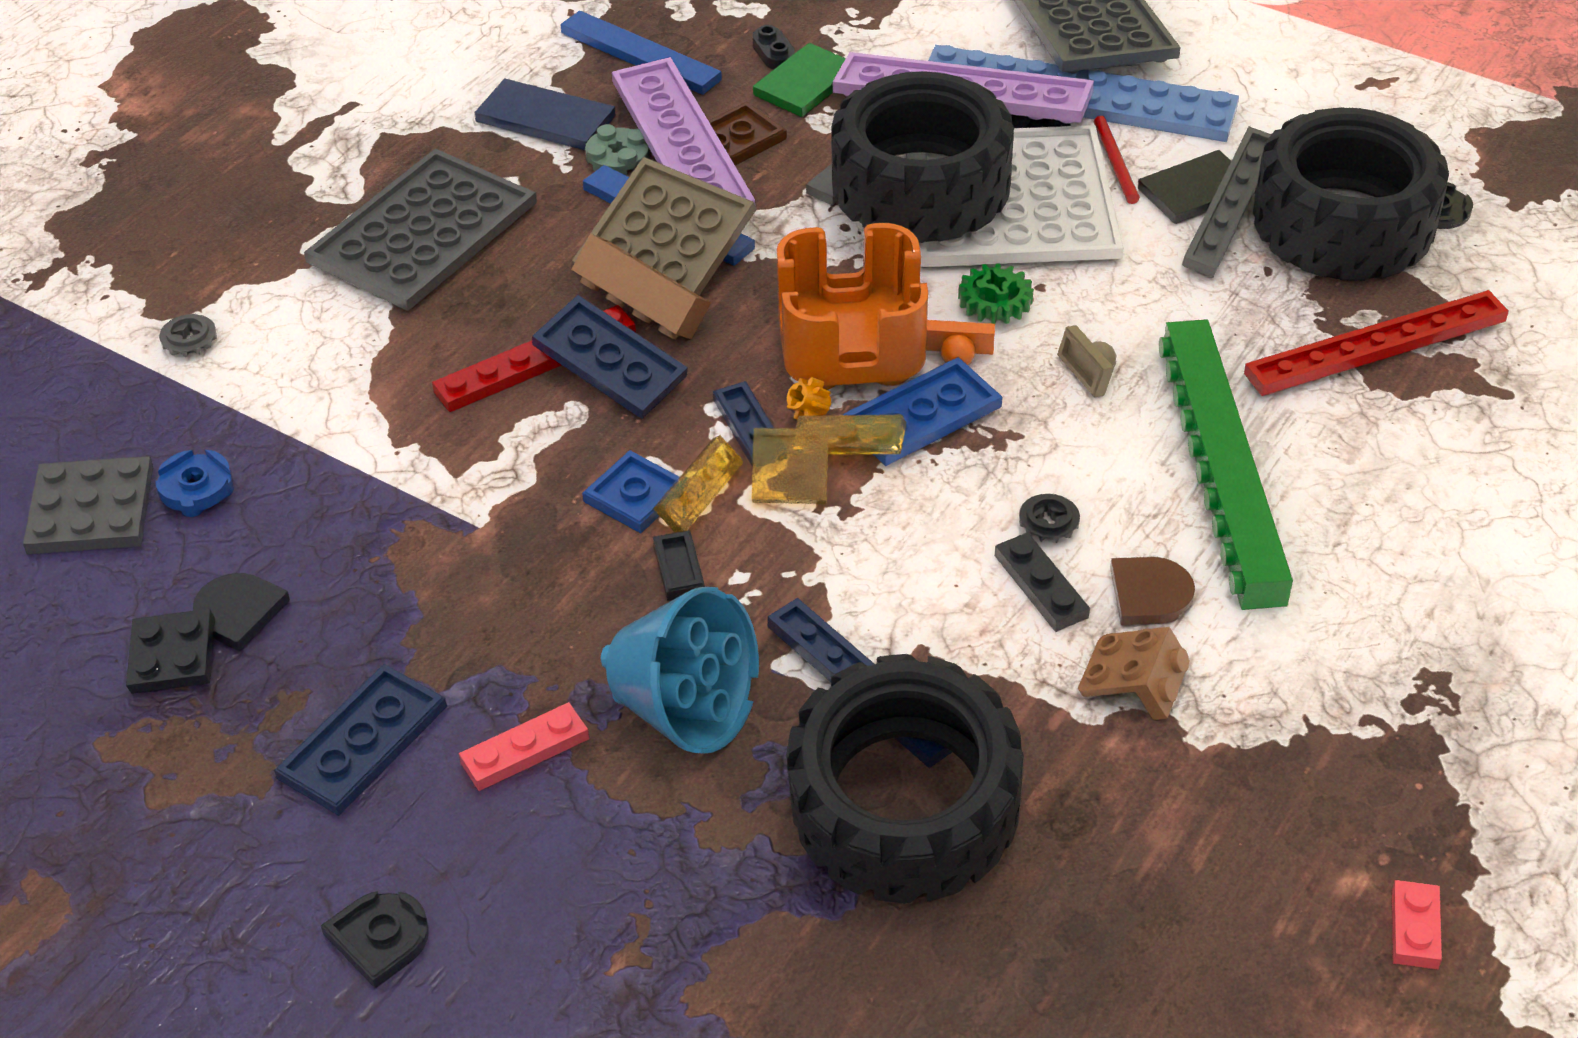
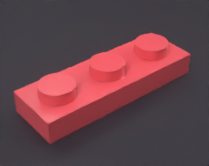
M568 702L460 752V763L477 790L481 791L589 740L588 728Z

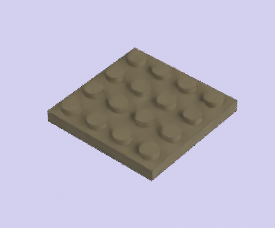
M643 157L591 234L607 239L700 295L757 209L753 201ZM584 244L582 245V247L580 248V250L577 252V254H576L575 257L573 258V260H572L573 264L575 263L576 259L578 258V256H579V254H580V252H581V250H582Z

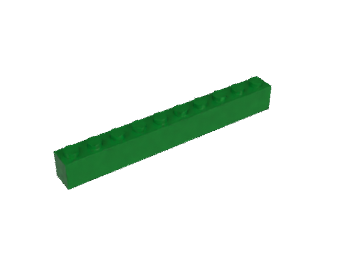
M1209 320L1166 322L1165 335L1159 338V354L1161 358H1166L1167 381L1173 382L1174 404L1176 407L1181 408V428L1183 432H1188L1189 455L1191 458L1195 457L1197 461V481L1199 484H1204L1205 508L1207 511L1211 510L1213 514L1212 530L1214 537L1220 538L1221 562L1223 566L1229 567L1230 592L1232 595H1237L1241 610L1287 607L1293 578Z

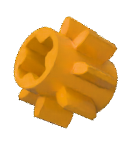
M813 377L809 380L799 378L798 382L790 387L787 393V409L795 411L794 419L805 423L809 419L819 422L820 417L829 411L831 391L823 389L824 381Z

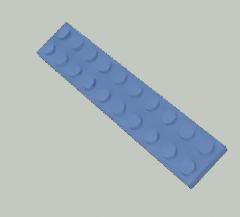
M935 44L928 60L932 62L1094 80L1093 93L1083 118L1095 119L1098 116H1104L1107 122L1227 142L1239 102V95L1229 94L1225 91H1211L1199 89L1195 86L1169 84L1160 80L1139 79L1130 75L1109 74L1100 70L1091 71L1084 69L1076 73L1061 72L1056 64L1044 63L1040 60H1026L1014 58L1010 55H996L984 53L980 50L954 48L950 45Z

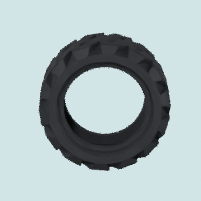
M919 71L885 76L868 82L861 90H854L840 104V110H837L833 117L831 150L834 198L839 200V207L853 222L859 221L863 229L873 223L896 224L910 230L917 237L919 243L941 242L960 238L967 232H975L990 223L995 218L996 213L1002 211L1009 198L1014 141L1012 116L1003 101L996 99L992 91L976 82H971L959 76L940 72ZM923 152L949 157L918 160L897 157L896 155Z
M1344 107L1320 109L1312 113L1300 114L1284 122L1282 128L1275 130L1264 145L1253 207L1255 228L1262 241L1270 242L1269 248L1274 254L1305 272L1321 277L1350 281H1365L1371 278L1382 279L1399 274L1406 267H1412L1428 253L1431 244L1434 243L1449 177L1446 158L1441 155L1439 146L1426 133L1419 131L1414 125L1392 115L1375 110ZM1337 188L1354 190L1366 193L1376 198L1349 197L1332 193L1324 189Z
M909 654L877 657V664L867 666L862 662H858L834 674L831 677V688L826 690L818 687L799 710V725L792 726L786 752L793 823L798 828L800 843L815 865H826L828 867L831 880L857 894L872 889L874 890V898L878 901L906 904L911 903L921 894H927L928 902L960 892L969 879L973 883L978 882L998 864L1004 848L1007 849L1011 845L1019 824L1024 754L1021 747V734L1011 710L1008 707H1003L1000 695L979 676L973 674L968 678L957 664L932 656H928V662L917 661ZM898 737L921 738L944 746L965 763L974 778L973 783L963 797L948 809L930 817L915 820L888 819L863 810L843 793L837 784V780L845 765L864 748L883 740Z

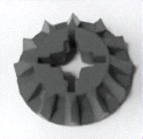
M187 314L167 322L162 327L159 338L162 348L167 349L171 355L181 353L184 357H187L189 353L193 352L200 355L202 348H211L212 341L217 339L215 324L211 319L203 315ZM192 331L193 335H191L190 338L187 339L188 335H190V332Z

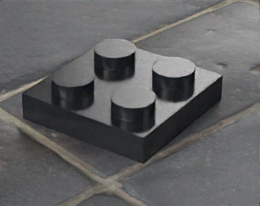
M210 608L132 619L126 686L131 694L210 683L215 620Z

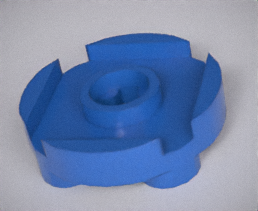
M187 450L177 453L163 462L158 470L159 478L156 481V488L160 500L167 507L181 511L186 517H195L200 515L204 509L218 504L225 497L232 494L234 486L229 463L224 456L215 451L205 450L206 455H194L193 450ZM193 478L197 482L188 483V480Z

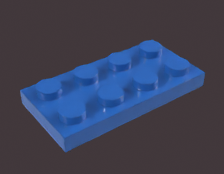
M957 357L844 413L843 426L882 464L887 466L1001 408L1003 397Z

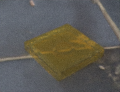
M754 428L752 503L827 504L828 429Z

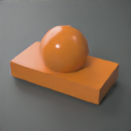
M927 320L926 351H940L945 363L959 357L969 365L975 354L993 355L995 324Z

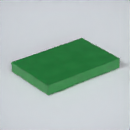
M808 43L753 85V95L803 117L833 93V80L846 58Z

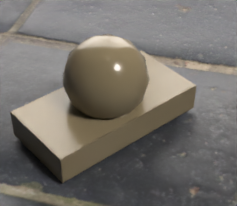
M1077 325L1067 326L1057 355L1094 398L1105 396L1114 366L1116 365L1117 355L1113 347L1101 341L1092 343Z

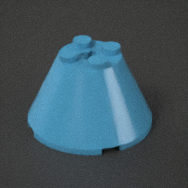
M698 587L630 623L615 635L611 644L606 645L601 653V664L606 669L607 681L614 701L625 705L670 741L686 751L712 753L725 747L739 733L751 711L753 701L748 700L751 679L758 678L759 654L754 627L741 602L733 594H725L718 590L717 587Z

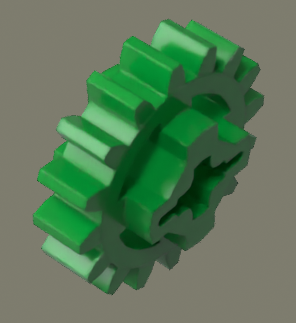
M996 263L995 267L991 268L986 264H982L981 271L972 268L970 269V276H962L961 284L958 287L960 308H966L967 316L977 314L978 322L988 318L992 324H996L997 320H1003L1004 323L1008 324L1012 316L1020 320L1022 312H1029L1030 304H1033L1034 289L1032 288L1031 279H1025V272L1023 271L1016 274L1013 273L1014 266H1009L1005 270L1001 269L1000 263Z

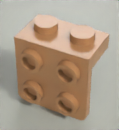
M1170 627L1109 633L1099 638L1080 681L1078 690L1083 697L1136 692L1153 720L1167 719L1177 698L1185 672L1189 668V656Z

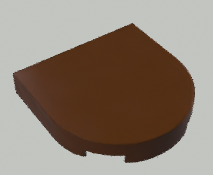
M1161 557L1111 558L1110 570L1121 625L1173 622L1179 618V615L1191 607L1195 592L1194 581L1189 572L1178 563Z

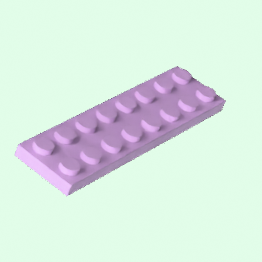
M849 52L833 80V93L849 96L854 90H861L865 87L866 83L885 76L905 72H940L976 82L992 91L996 99L1003 101L1011 115L1028 116L1035 120L1043 118L1054 119L1063 123L1082 122L1094 87V80Z
M671 57L612 72L613 84L658 163L746 198L755 204L753 195Z

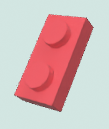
M1399 880L1394 881L1392 888L1393 964L1439 969L1442 961L1440 886Z

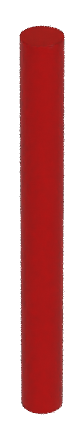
M1098 116L1093 121L1127 202L1135 204L1139 201L1140 196L1106 118Z

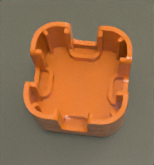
M891 223L867 225L864 228L863 268L857 273L829 274L827 272V243L825 231L822 228L799 229L781 239L777 246L778 318L784 365L786 371L796 381L799 378L809 380L813 377L824 381L823 389L826 390L836 385L875 382L881 385L895 386L906 382L923 368L926 361L927 283H920V246L917 237L910 230Z

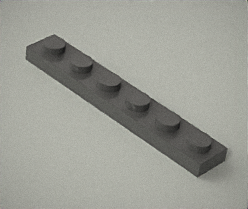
M1248 126L1184 256L1181 266L1214 278L1257 188L1264 145L1271 134Z

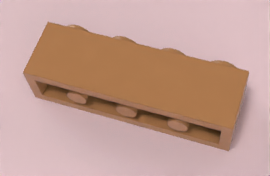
M591 233L571 269L582 276L580 280L582 284L595 291H598L599 288L607 291L606 298L621 307L628 304L634 308L632 314L635 317L649 324L654 320L660 324L658 330L661 333L677 340L679 335L692 339L711 304L708 300L607 239Z

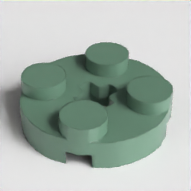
M609 124L602 125L597 128V134L593 135L585 146L586 161L592 164L594 171L606 165L624 175H628L627 170L637 167L643 157L650 159L649 147L639 129L615 128Z

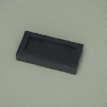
M690 530L653 537V546L667 601L674 600L692 589L705 587Z

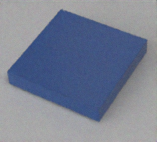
M629 450L591 484L582 495L583 502L642 533L688 490L687 480Z

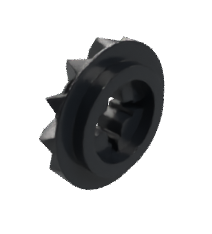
M1057 494L1035 495L1027 499L1019 511L1020 526L1024 527L1026 533L1028 532L1031 536L1037 535L1040 542L1046 538H1052L1056 543L1061 537L1071 538L1073 531L1079 528L1080 513L1078 508L1072 501ZM1044 512L1047 513V516H1050L1051 520L1055 521L1054 524L1048 523L1046 519H1043Z

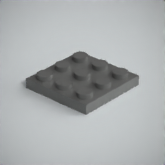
M151 457L39 464L23 541L26 554L141 546L153 472Z

